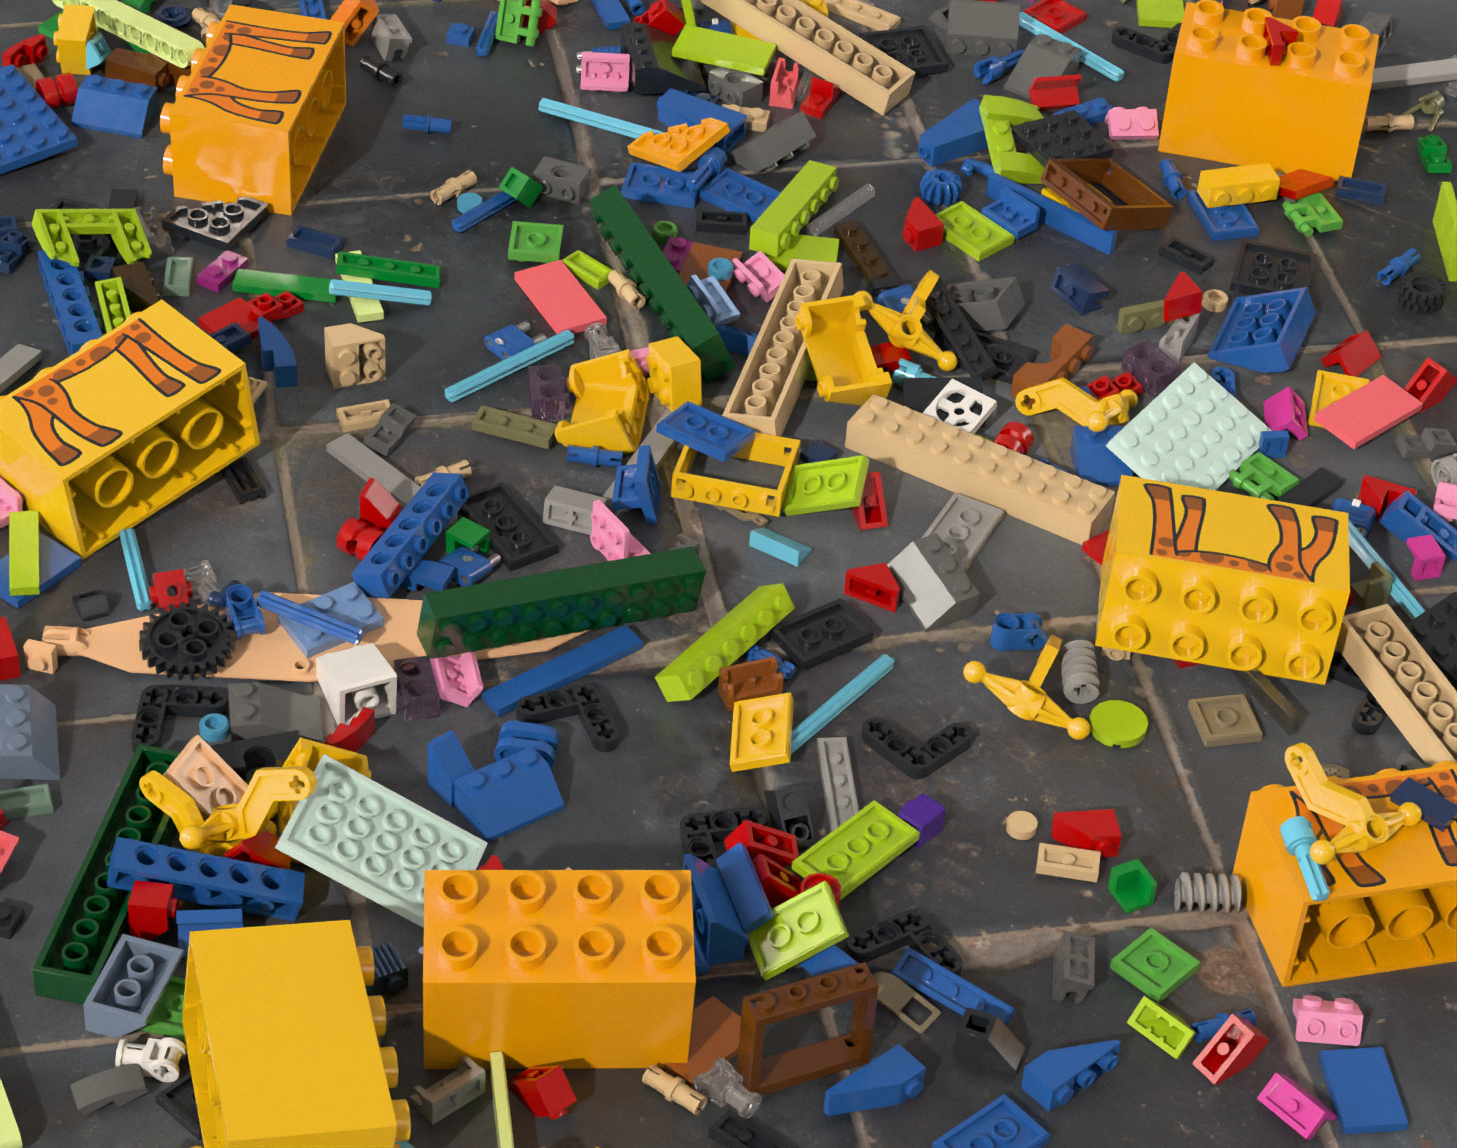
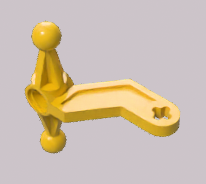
M932 270L925 274L902 313L874 303L872 296L866 291H858L854 294H862L865 308H860V311L867 310L885 330L890 342L898 348L905 347L936 359L939 368L943 371H952L956 368L958 363L957 356L951 351L943 352L923 330L920 322L926 311L925 301L939 278L938 274Z
M1062 377L1022 390L1016 396L1015 403L1018 411L1024 415H1034L1057 408L1082 426H1088L1094 432H1102L1107 426L1118 425L1130 419L1128 415L1129 410L1137 405L1138 396L1134 391L1126 389L1119 394L1097 400ZM1027 395L1029 396V398L1035 399V403L1032 404V408L1029 404L1025 405L1024 400L1027 399Z
M1051 634L1028 681H1020L988 673L985 666L979 661H971L964 666L963 675L969 683L976 684L982 682L1018 717L1028 721L1034 720L1066 728L1069 735L1075 740H1083L1090 734V724L1085 718L1077 717L1072 719L1040 688L1060 649L1062 639Z
M1306 743L1295 744L1286 750L1285 762L1307 808L1345 825L1330 842L1327 840H1317L1312 844L1310 856L1317 864H1329L1335 858V854L1364 853L1385 843L1402 825L1410 827L1420 822L1422 817L1421 808L1413 802L1403 803L1397 812L1374 813L1365 796L1328 781L1314 751Z
M303 766L266 767L256 770L239 803L213 808V813L200 826L188 825L180 832L179 840L186 849L195 850L203 844L204 840L231 841L248 839L263 833L269 820L274 818L279 812V801L302 800L315 793L317 789L316 776L312 770ZM297 779L304 781L305 787L302 788L301 785H297Z
M150 771L140 778V788L145 797L173 819L179 834L188 825L200 826L204 823L193 798L157 771ZM269 820L263 832L269 831L276 836V825ZM237 839L230 842L204 840L198 849L187 850L221 857V855L245 839ZM179 900V907L183 906L185 901Z

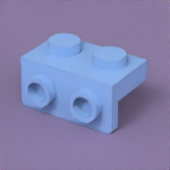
M696 274L690 276L687 288L715 327L739 319V311L714 276L702 280Z

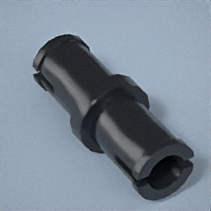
M369 55L364 56L360 61L362 70L372 74L376 80L385 81L395 88L401 85L403 75L391 69L387 63L378 62Z

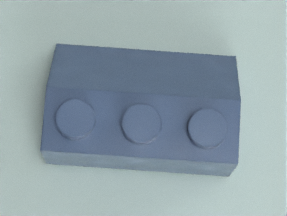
M0 684V779L60 780L56 705L29 685Z
M122 934L83 1004L86 1031L117 1039L145 1026L184 955V950Z

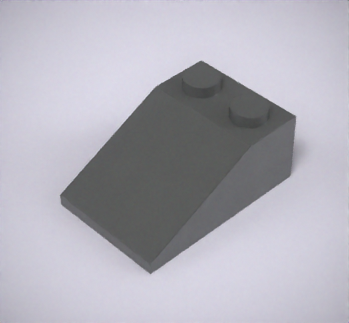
M1038 34L1026 47L1005 83L1004 90L1030 99L1028 88L1034 78L1076 75L1081 49L1072 46L1070 43L1053 39L1048 35Z
M1017 277L953 283L947 286L948 291L970 326L981 331H1004L1025 305Z
M260 682L228 684L231 742L298 730L301 738L323 743L319 699Z

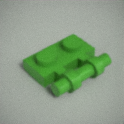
M500 0L495 39L517 44L520 43L522 35L526 36L525 45L534 47L535 40L539 36V30L537 29L538 20L542 16L541 0H532L531 7L525 6L526 0ZM524 14L530 15L528 27H522Z
M1321 193L1300 198L1296 204L1285 201L1282 205L1285 210L1284 214L1289 220L1294 221L1295 228L1306 237L1313 234V227L1319 233L1342 229V218Z
M1260 452L1241 462L1239 469L1241 473L1234 469L1228 473L1230 475L1228 479L1233 482L1234 487L1241 491L1245 490L1251 494V497L1275 500L1270 493L1280 498L1299 483L1297 477ZM1254 480L1255 482H1257V483L1259 484V486L1255 485V484H1254L1253 482H1251V481Z

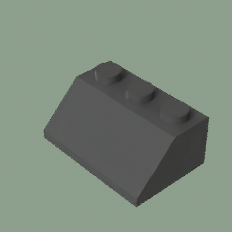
M950 0L945 37V54L995 56L1000 58L1015 52L1018 42L1020 4Z
M800 111L771 126L726 155L728 159L754 173L763 169L767 173L779 166L778 160L784 162L793 157L794 150L800 152L809 147L808 141L816 137V134L803 111Z
M937 533L912 541L887 564L900 588V597L925 632L974 616L980 593Z

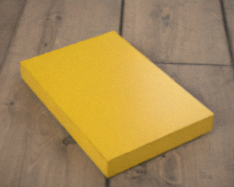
M1318 370L1308 425L1324 428L1314 420L1316 413L1368 384L1370 380Z
M791 693L734 702L730 752L732 772L790 763L794 704Z

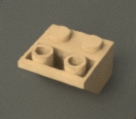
M352 323L324 328L325 367L333 389L386 380L385 337L383 334Z

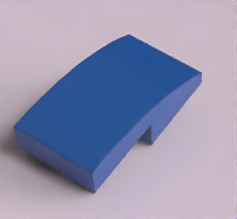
M419 560L399 586L415 592L420 585L436 591L445 590L454 576L455 567L434 561Z

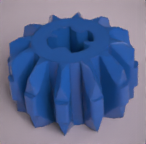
M934 168L933 171H926L920 182L922 199L927 200L928 204H937V207L939 205L948 207L949 203L956 204L957 199L960 198L962 193L960 176L955 175L954 171H946L945 168L943 170Z

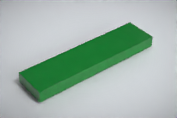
M338 251L336 274L439 288L441 266Z
M238 269L232 284L233 292L262 295L267 292L271 296H277L285 291H289L298 299L336 303L338 295H331L329 293V284L332 279Z

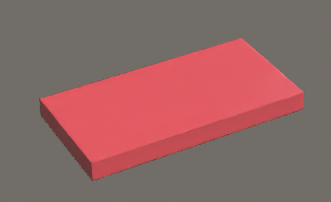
M562 260L515 272V281L556 334L564 330H570L571 333L575 334L606 325L607 317Z
M1382 375L1318 411L1314 420L1352 449H1355L1421 411L1423 403Z

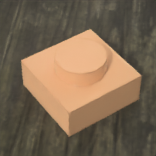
M28 639L23 646L26 668L54 674L58 668L56 645Z

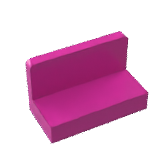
M1290 387L1285 388L1263 402L1265 425L1272 431H1281L1287 428L1299 441L1308 436L1305 402Z
M1277 1072L1257 1097L1260 1102L1308 1140L1313 1138L1326 1119L1335 1121L1338 1117L1337 1114L1291 1077Z

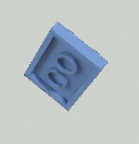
M355 582L301 604L362 628L364 634L384 626V618ZM278 615V622L306 658L347 642Z

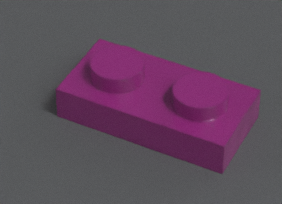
M670 237L663 253L679 275L694 242L683 238Z
M226 250L197 275V284L219 293L234 280L238 269L249 267L248 258Z

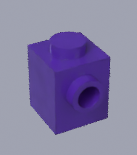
M924 793L920 794L913 801L909 800L899 811L898 817L920 832L919 840L914 843L915 846L918 848L922 847L943 830L946 808Z

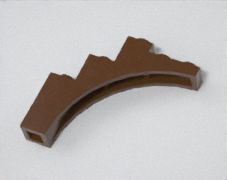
M116 48L104 59L106 78L157 87L158 93L167 87L168 84L177 86L181 75H191V66L180 68L150 53Z

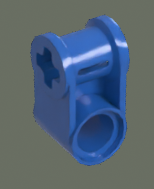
M243 584L230 586L226 591V615L229 622L233 623L236 641L241 640L242 636L250 634H265L264 618L261 610L258 609L250 587Z
M1036 612L1000 613L995 616L993 621L990 644L999 651L1038 650L1045 646L1048 636L1042 630V618Z

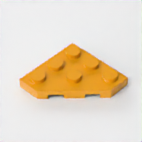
M707 118L702 119L701 124L688 127L687 123L668 127V132L656 135L654 131L643 133L628 145L627 148L630 155L681 172L715 143L719 142L730 132L728 123Z

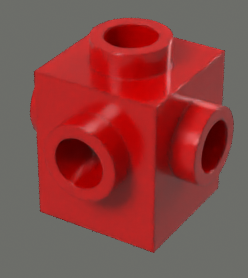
M183 569L159 572L152 575L154 586H149L151 603H157V609L165 608V611H169V604L180 608L182 601L187 605L189 603L188 598L193 597L190 580L185 581ZM168 587L174 589V597L167 594Z

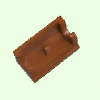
M775 656L720 668L718 693L728 711L734 710V702L783 694L782 672L777 673L778 664Z

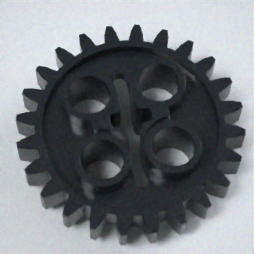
M182 601L180 608H176L173 604H169V611L159 608V616L150 614V622H143V630L139 631V650L142 652V660H147L149 668L156 666V674L166 671L168 679L174 674H178L179 681L184 678V675H189L191 681H194L195 674H200L201 677L206 678V671L208 670L216 674L217 665L225 668L226 659L232 660V651L236 650V632L233 630V623L227 622V615L219 616L218 608L208 611V604L197 608L195 601L191 607H186V604Z

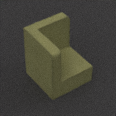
M1378 561L1373 562L1367 579L1350 584L1354 600L1364 610L1386 603L1393 576Z

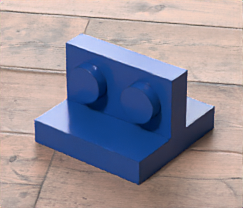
M650 445L639 446L637 464L617 466L612 498L614 511L642 508L646 524H653L658 521L662 485Z
M242 909L176 911L178 948L184 950L182 958H188L190 931L244 928V911Z

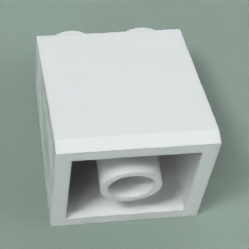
M373 643L316 657V677L337 725L339 723L349 725L352 718L357 717L363 707L375 710V719L396 714L397 675Z

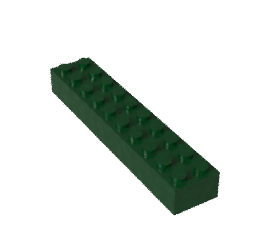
M614 185L591 198L589 201L593 210L590 211V214L597 225L601 224L600 228H598L605 242L610 241L608 245L615 256L620 254L618 259L625 271L630 269L628 274L631 280L636 285L640 284L638 289L646 300L650 298L648 303L655 315L661 314L658 318L665 330L671 329L669 331L671 338L678 336L701 360V374L707 383L735 368L719 332L617 186Z
M692 546L425 593L417 636L428 659H434L629 622L633 623L645 619L687 613L697 608L706 569Z
M138 744L32 969L36 996L83 1005L122 934L130 936L128 902L132 891L107 886L110 856L117 837L171 846L177 832L176 825L169 815L145 797L140 788L139 781L140 778L150 771H157L163 775L181 752Z

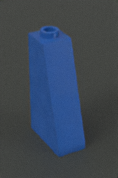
M672 88L663 96H660L657 101L658 120L669 127L687 123L688 127L701 124V120L707 118L728 123L730 132L712 146L722 149L725 154H728L746 135L747 115Z
M977 99L969 101L922 133L919 140L918 156L931 167H935L988 148L979 110L981 103Z

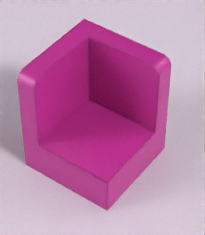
M1432 534L1408 538L1406 544L1415 557L1410 573L1414 580L1440 577L1446 556Z

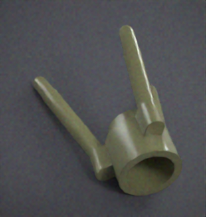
M1438 90L1420 97L1418 105L1400 115L1413 114L1420 109L1426 114H1434L1428 131L1432 132L1439 117L1444 113L1441 108L1445 104V99Z

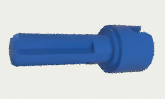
M1025 49L1017 50L1000 58L991 56L977 62L974 65L976 79L984 77L982 84H987L1001 78L1005 70L1017 65Z
M711 147L700 157L698 169L686 182L690 192L699 190L709 177H716L726 166L724 163L727 160V156L722 149Z

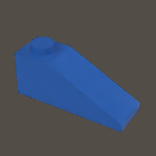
M1409 491L1404 492L1389 504L1379 521L1382 526L1398 539L1407 542L1408 538L1432 534L1446 558L1457 562V530Z
M898 1044L826 1090L823 1112L827 1116L899 1105L908 1098H914L920 1094L924 1087L926 1068Z

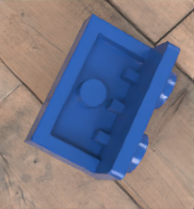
M1004 186L1000 190L999 200L982 208L981 214L1013 234L1015 239H1019L1038 229L1040 208L1007 186Z

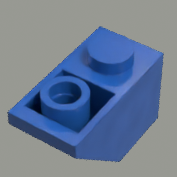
M450 730L428 743V787L452 807L454 805V780L475 770L456 734Z

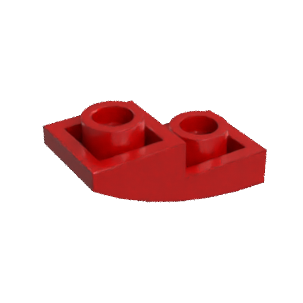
M40 34L27 38L2 53L3 67L13 64L17 68L40 63L48 56L46 35Z
M285 291L275 297L266 292L246 302V307L266 320H277L303 312L304 302L289 291Z
M891 342L870 346L877 368H887L889 373L900 368L898 363L901 358L913 362L905 347L898 348Z
M1129 371L1111 380L1104 375L1085 385L1097 400L1119 394L1126 389L1134 391L1137 396L1143 394V386Z
M363 707L358 716L352 718L349 725L339 723L334 733H329L325 744L357 752L375 732V710Z

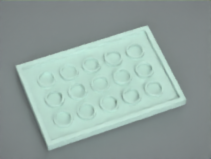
M1194 362L1118 432L1106 447L1141 478L1216 491L1228 480L1230 470L1234 469L1237 471L1240 468L1241 462L1251 457L1258 450L1261 431L1272 430Z
M323 754L314 771L317 779L315 793L308 798L299 800L275 848L424 928L425 870H476L488 843Z

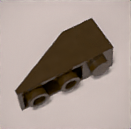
M144 262L112 267L113 278L121 277L129 310L134 313L142 312L160 301L159 289L154 287L152 272H147Z

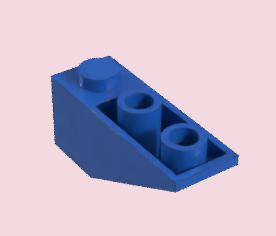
M1111 1040L1046 1051L1024 1067L1021 1088L1049 1112L1059 1104H1066L1073 1094L1080 1089L1090 1087L1095 1079L1104 1072H1111L1119 1062L1118 1054L1121 1042L1119 1040Z

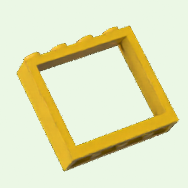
M755 432V439L732 456L784 466L785 469L777 490L689 474L697 450L684 445L673 472L671 497L779 517L785 502L793 465L798 464L800 440ZM785 447L792 448L791 452H785ZM768 495L775 496L774 499H768Z

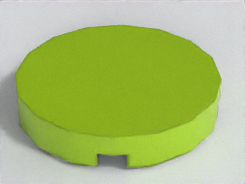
M1108 700L1099 703L1092 709L1089 717L1090 733L1096 740L1110 747H1113V744L1121 745L1120 748L1136 746L1144 740L1148 728L1147 716L1134 704L1121 700Z

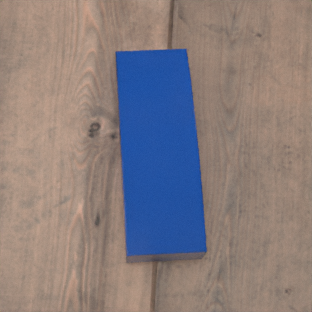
M263 317L258 318L263 372L274 371L276 388L298 386L297 364L290 344L274 325Z

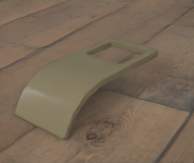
M882 971L872 974L879 985L877 1001L919 1034H923L940 1016V1010L899 978ZM912 998H915L932 1011V1014L921 1026L901 1012V1009Z

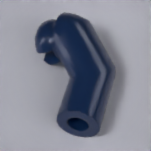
M232 580L220 593L212 591L208 597V605L219 610L226 607L227 589L232 585L242 583L238 580Z

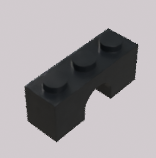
M298 730L215 744L210 745V747L246 782V773L251 769L258 767H282L300 739V734Z

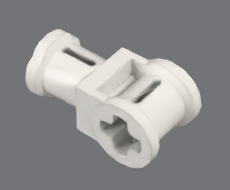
M148 1038L146 1045L128 1043L127 1039H120L116 1051L115 1065L119 1067L138 1063L142 1068L144 1076L154 1077L162 1082H173L179 1077L180 1069L178 1066L180 1060L185 1057L186 1045L175 1038H163L161 1040Z

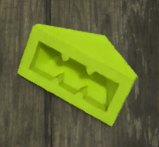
M1143 996L1126 1022L1178 1060L1196 1034L1182 1017L1146 996Z

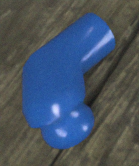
M972 158L965 159L963 161L964 164L961 166V171L968 176L972 175L973 171L986 177L994 172L992 165Z

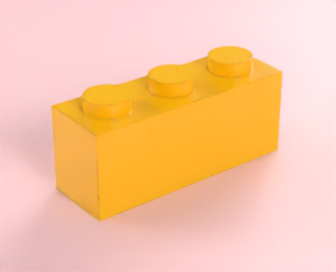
M1270 163L1204 170L1200 172L1197 192L1207 208L1276 200L1280 178Z

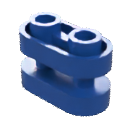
M507 721L501 726L494 758L496 761H499L533 746L549 764L551 769L555 760V751L558 748L559 733L547 725Z

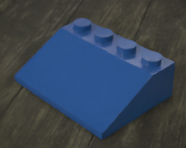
M1307 287L1236 297L1207 354L1209 359L1262 373H1282L1290 370L1316 314Z

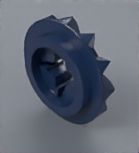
M168 5L158 9L154 13V19L181 30L182 27H189V23L192 22V14L185 7Z

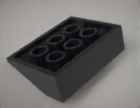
M631 22L621 25L622 54H630L629 78L635 95L666 93L670 88L674 90H688V92L706 91L698 63L672 56V48L678 37L647 24Z

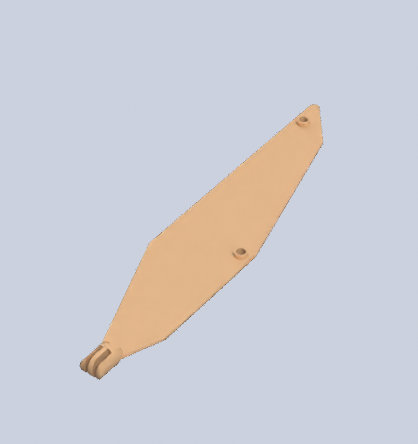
M270 592L298 604L321 596ZM254 593V594H253L256 603H257V600H256V599H257V596L259 595V593ZM367 597L384 618V626L364 634L363 639L358 645L345 642L310 658H306L280 625L278 614L258 607L264 618L265 634L259 635V633L242 636L241 640L235 642L236 650L232 651V660L226 659V667L217 665V673L214 674L208 670L206 671V677L315 682L318 681L316 677V657L370 643L376 646L394 671L431 666L430 660L417 636L423 600ZM205 604L197 605V608H201ZM208 605V611L216 608ZM226 607L219 610V616L226 614ZM149 616L88 629L44 626L42 642L56 645L57 656H84L130 673L156 674V666L149 668L147 660H142V652L139 650V631L143 630V622H150ZM589 630L477 650L475 654L477 660L549 651ZM463 653L454 656L460 657Z

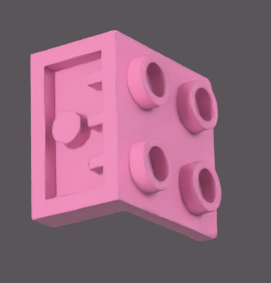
M599 499L593 501V513L591 514L592 534L590 540L593 547L599 550L608 561L651 554Z

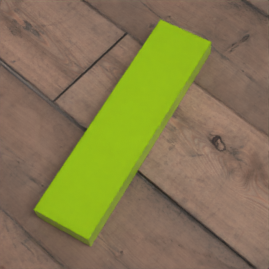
M38 511L9 512L10 596L40 594Z

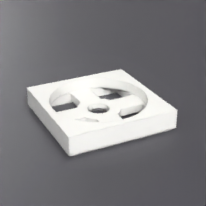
M951 379L922 414L942 421L936 413L940 408L949 413L944 423L974 434L995 410L997 401ZM952 393H959L965 396L960 403H953L947 400ZM975 402L983 407L980 416L970 411ZM958 408H961L965 411L962 415H956L954 413V411ZM962 422H967V423H969L968 425H965V426H956L957 423H962Z

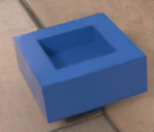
M452 23L446 34V44L469 47L475 36V27L467 26L463 23Z
M1261 431L1257 452L1262 453L1268 458H1285L1290 439L1288 431Z

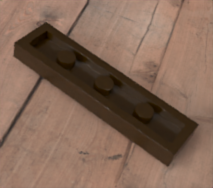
M848 221L834 225V235L839 239L840 244L867 284L875 278L895 276L858 221Z

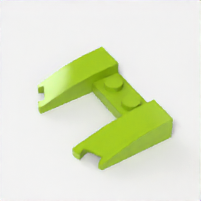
M984 95L979 110L994 172L1015 183L1044 184L1040 179L1045 168L1031 154L1016 152L1011 127L1014 125L1044 118L1039 112L1040 108L1018 99Z
M35 209L32 227L41 247L52 260L55 258L68 262L72 266H79L80 261L70 234H111L118 251L127 264L137 263V260L143 257L149 259L152 256V251L136 209Z

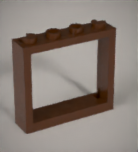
M1111 158L1048 159L1040 179L1042 183L1101 230L1165 229L1173 210L1172 205ZM1110 166L1114 167L1112 171H1108ZM1089 184H1103L1128 205L1115 206Z
M865 962L743 997L736 1076L749 1099L869 1063L879 985ZM854 1000L851 1031L849 1034L762 1059L765 1025ZM758 1002L756 1003V1008H754L752 1003Z

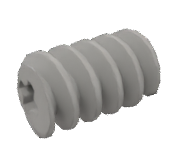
M1086 640L1068 642L1059 653L1064 695L1075 704L1089 703L1100 694L1095 647Z
M1182 872L1179 879H1176L1175 911H1179L1182 902H1185L1188 911H1192L1194 903H1198L1200 912H1204L1208 903L1213 913H1216L1219 904H1222L1225 913H1229L1231 905H1235L1238 914L1241 904L1239 877L1232 874L1227 881L1225 874H1219L1215 881L1213 874L1207 873L1203 880L1200 873H1194L1190 880L1188 872Z

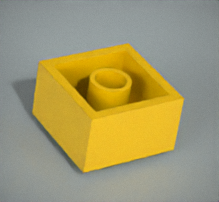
M65 4L63 14H59L58 17L59 30L54 32L53 39L54 46L58 47L56 54L57 63H60L62 73L70 72L71 74L91 75L92 68L86 69V42L98 33L94 6Z
M678 336L649 343V354L646 356L650 378L647 379L649 391L660 400L662 405L669 408L671 412H674L687 401L702 407L701 360Z

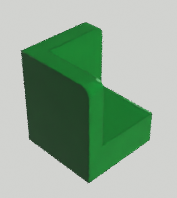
M511 167L498 188L530 208L543 187L529 176Z
M462 517L446 531V553L449 554L461 546H467L471 549L479 546V551L486 554L490 550V530Z
M1139 859L1112 867L1108 890L1126 913L1153 905L1157 883Z

